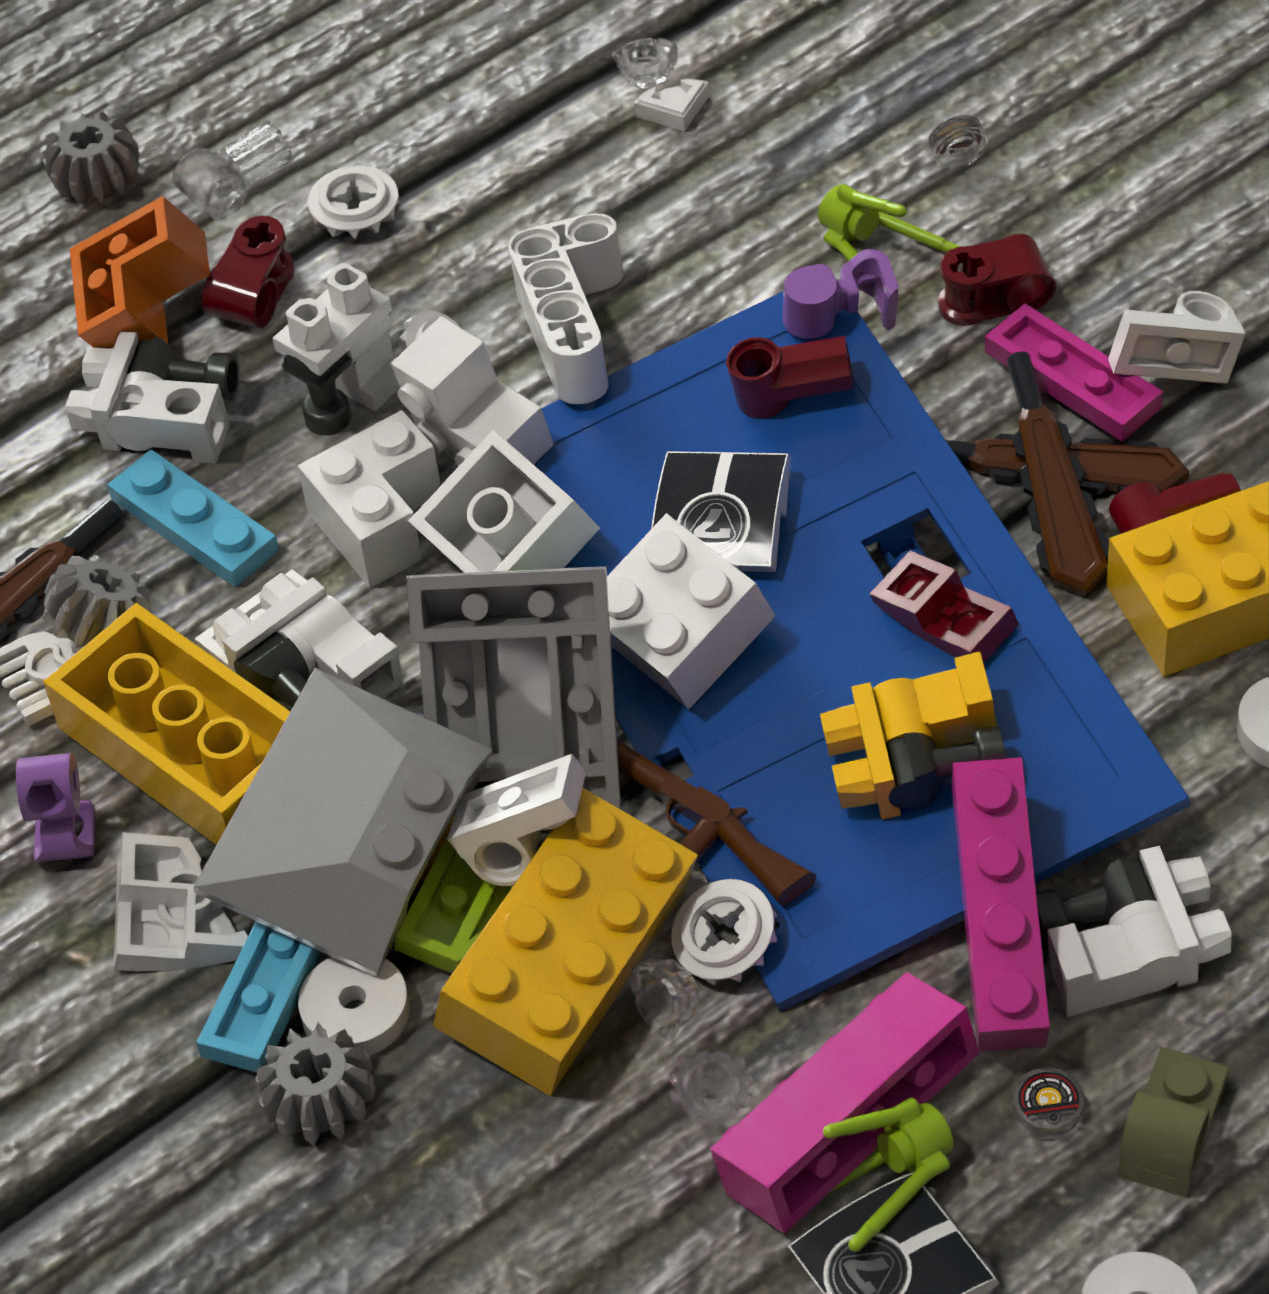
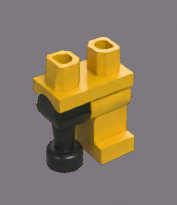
M980 651L954 658L955 669L916 679H889L873 688L871 682L851 686L855 704L820 714L829 757L865 749L867 758L832 765L841 809L878 803L881 820L901 816L900 808L920 806L921 809L931 804L938 793L940 782L952 779L953 763L1007 759L999 725L996 724L993 698ZM974 742V744L962 745V744H967V743Z

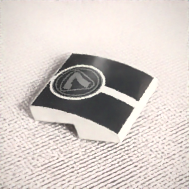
M667 451L659 480L651 529L667 513L740 571L776 572L780 517H786L791 456L784 453Z
M914 1172L897 1178L856 1199L788 1245L823 1294H987L1000 1283L924 1186L860 1251L853 1252L849 1249L848 1242Z

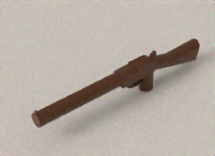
M617 740L619 772L662 798L663 803L666 805L665 813L669 824L686 835L679 844L698 854L695 865L720 838L780 905L789 904L815 883V873L760 843L739 820L748 813L745 807L730 808L726 801L701 786L698 788L694 787ZM672 809L695 822L696 825L691 830L680 825L671 818Z

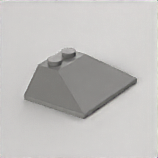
M606 566L408 575L406 579L411 643H419L424 718L493 749L492 756L474 790L573 754L586 772L583 788L621 809Z
M314 668L196 881L193 892L376 977L407 915L408 900L463 795L474 790L492 756L493 749Z

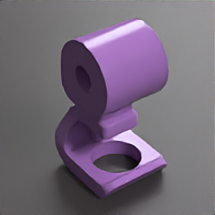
M865 249L843 265L841 268V279L837 280L830 267L823 264L805 266L794 270L787 276L784 282L783 325L788 332L800 338L815 339L825 336L832 330L835 324V315L838 314L839 310H846L847 313L858 312L859 290L874 298L883 327L886 330L893 329L897 316L898 282L890 260L881 251Z
M65 753L18 758L16 786L23 821L36 820L34 863L94 857L96 810L91 801H80L79 773L74 754ZM75 819L84 824L83 830L78 837L75 833Z

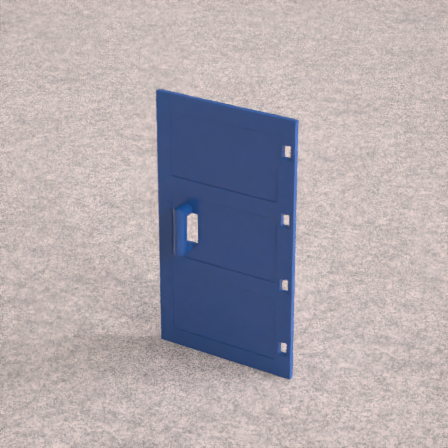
M784 291L608 375L609 388L598 400L585 404H571L559 399L542 407L541 409L554 445L534 464L568 494L600 527L595 535L564 568L606 566L608 576L651 530L659 480L667 451L784 453L791 456L786 517H780L776 572L741 571L757 584L776 616L690 709H687L611 646L616 720L632 749L661 766V763H667L681 756L692 774L691 777L684 781L696 788L699 786L705 788L726 801L730 808L745 807L748 813L739 820L760 843L816 874V881L811 888L789 904L780 905L720 838L697 863L708 884L726 879L748 882L764 893L776 912L777 917L774 920L779 928L775 929L774 932L777 942L770 943L764 952V966L754 965L780 1012L964 920L952 779L940 782L938 793L931 804L921 809L920 806L900 808L901 816L881 820L878 803L842 809L840 806L832 765L867 758L865 749L829 757L820 714L855 704L851 686L871 682L873 688L889 679H916L956 668L955 657L925 641L873 603L869 594L884 577L865 547L876 542L878 551L891 570L909 551L927 557L916 540L913 523L930 516L969 574L961 578L963 586L1012 607L1019 625L983 664L993 698L996 724L999 725L1007 758L1022 757L1035 884L1190 806L1189 796L860 314L858 312L847 313L846 310H839L838 314L835 315V324L832 330L825 336L815 339L800 338L788 332L783 325ZM846 336L853 372V389L792 399L788 402L785 409L777 415L768 418H753L745 415L739 409L726 365L727 355L737 343L752 337H762L771 340L778 347ZM974 742L967 743V744H962V745L974 744ZM672 809L671 818L688 830H691L696 825L695 822ZM679 832V833L681 834L682 838H684V837L686 836V835L682 834L681 832Z

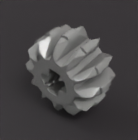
M81 112L78 121L73 123L60 121L59 132H52L46 135L47 145L43 151L45 157L43 164L47 177H50L54 188L58 190L61 198L73 196L79 205L86 202L89 198H97L102 204L104 196L111 193L123 196L124 185L137 181L140 152L137 140L133 139L132 132L125 126L123 119L109 120L105 112L99 113L94 118H86Z
M93 555L89 561L80 556H72L67 564L59 565L56 573L52 574L45 589L46 597L43 603L45 610L42 619L55 627L54 636L70 639L75 642V649L87 645L135 603H138L150 612L152 606L149 604L152 591L139 583V574L136 572H126L119 568V562L113 564L106 563L98 555Z
M318 1022L311 1036L301 1038L298 1033L290 1028L287 1037L288 1046L267 1045V1054L265 1055L267 1065L257 1069L256 1084L261 1094L259 1104L265 1118H268L269 1122L276 1121L279 1132L284 1135L286 1140L303 1131L305 1140L314 1147L321 1132L330 1130L331 1134L342 1141L345 1132L343 1123L345 1121L364 1123L367 1113L365 1103L374 1100L376 1086L373 1076L370 1075L372 1070L370 1057L364 1051L363 1046H354L352 1037L348 1035L345 1029L328 1038L326 1029Z

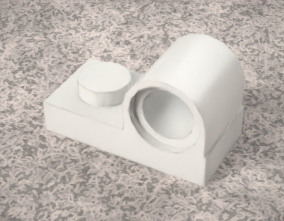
M1188 291L1182 293L1178 298L1173 314L1124 310L1108 361L1114 374L1228 384L1245 337V331L1233 309L1226 301L1207 292Z
M569 754L466 793L456 808L447 840L459 856L464 858L471 869L482 880L499 886L514 885L536 854L542 829L557 828L566 823L570 818L576 817L586 772L574 755Z

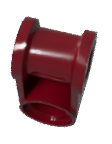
M263 215L250 217L241 222L235 229L234 236L217 266L211 270L210 276L205 281L202 306L206 315L261 329L268 325L280 297L288 283L292 280L295 272L293 259L283 248L286 236L283 225L278 219Z
M1013 234L987 243L956 247L949 250L943 256L940 263L941 277L945 281V288L938 297V309L943 318L953 324L962 326L974 325L983 320L1010 315L1023 304H1027L1035 310L1040 309L1055 295L1057 289L1056 281L1036 241L1029 235ZM962 263V272H957L958 265ZM970 300H974L972 308H969Z

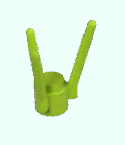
M844 183L834 186L829 190L819 206V223L828 229L823 241L839 250L848 261L858 254L849 241L856 239L860 241L866 240L873 234L878 224L945 253L956 247H961L940 236L891 216L904 217L907 213V209L904 206L858 192Z
M911 1097L893 1108L848 1118L844 1121L828 1124L823 1128V1135L828 1139L885 1127V1132L878 1136V1149L868 1156L831 1192L885 1163L897 1173L905 1170L911 1173L914 1172L850 1239L848 1246L851 1251H860L931 1178L949 1169L950 1164L945 1156L951 1153L953 1149V1136L947 1121L933 1105L926 1102L918 1105L917 1101Z

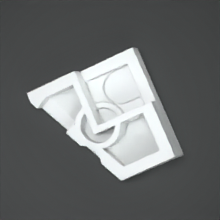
M122 832L116 873L114 970H181L212 966L237 960L248 935L245 930L236 932L223 910V905L193 892V887L202 872L200 867L201 857L188 837Z

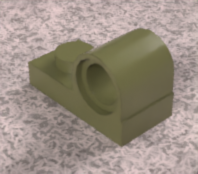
M1161 1047L1146 1090H1138L1127 1118L1121 1143L1118 1177L1187 1198L1228 1082L1229 1066Z

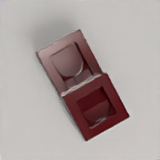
M909 551L869 594L873 603L900 624L955 658L980 651L984 663L1019 625L1012 607L965 588L956 569L913 551Z

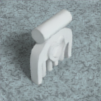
M42 631L25 635L0 648V677L25 666L24 669L3 679L2 686L4 688H11L27 679L29 680L12 689L9 693L10 698L16 700L35 690H40L18 701L16 705L17 709L21 711L28 727L53 715L43 681L84 646L75 649V642L70 639L58 638L54 634Z

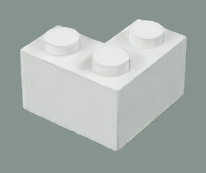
M440 316L390 363L400 386V389L397 391L398 397L410 411L415 425L434 446L435 455H439L442 452L456 461L459 466L492 430H495L533 465L554 445L541 407L498 381L484 342L443 316Z
M403 410L297 465L308 514L369 588L376 586L422 560L417 529L408 521L414 515L413 510L422 506L441 484L434 446Z

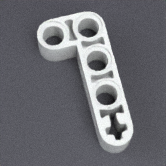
M593 213L525 229L515 234L508 243L518 300L556 395L560 400L571 404H585L598 400L609 388L601 333L585 295L614 287L624 276L616 222L612 217L605 214Z

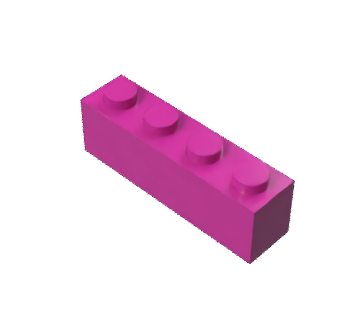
M1022 757L953 763L952 794L978 1050L982 1052L1047 1047L1050 1024Z
M906 972L886 991L877 995L869 1006L837 1035L829 1038L821 1049L788 1079L780 1082L772 1093L738 1124L730 1127L722 1138L710 1148L726 1195L785 1234L878 1148V1136L885 1132V1127L828 1139L823 1135V1128L826 1125L893 1108L911 1097L917 1101L918 1105L927 1103L980 1054L967 1007L910 973Z

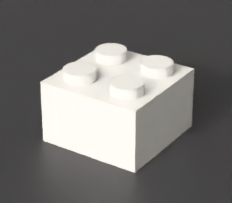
M492 430L408 521L464 573L564 568L600 529L568 494L495 430Z
M667 513L607 576L611 646L687 709H690L776 616L753 580Z

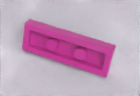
M1023 304L985 335V353L1008 367L1007 358L1010 355L1021 351L1028 352L1040 389L1121 442L1162 408V390L1140 376L1114 374L1107 355L1027 304Z

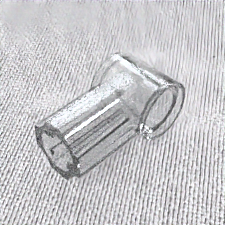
M268 120L215 153L206 148H196L189 151L176 165L173 173V182L180 192L207 215L215 220H223L239 210L245 201L247 189L293 162L291 148L283 138L280 129Z

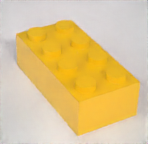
M1269 481L1109 538L1106 587L1163 677L1269 639Z
M138 603L131 606L43 681L57 726L61 731L215 845L219 842L290 714L288 709Z
M582 788L576 817L570 818L566 823L554 828L441 989L433 1027L551 1097L685 894L698 854Z

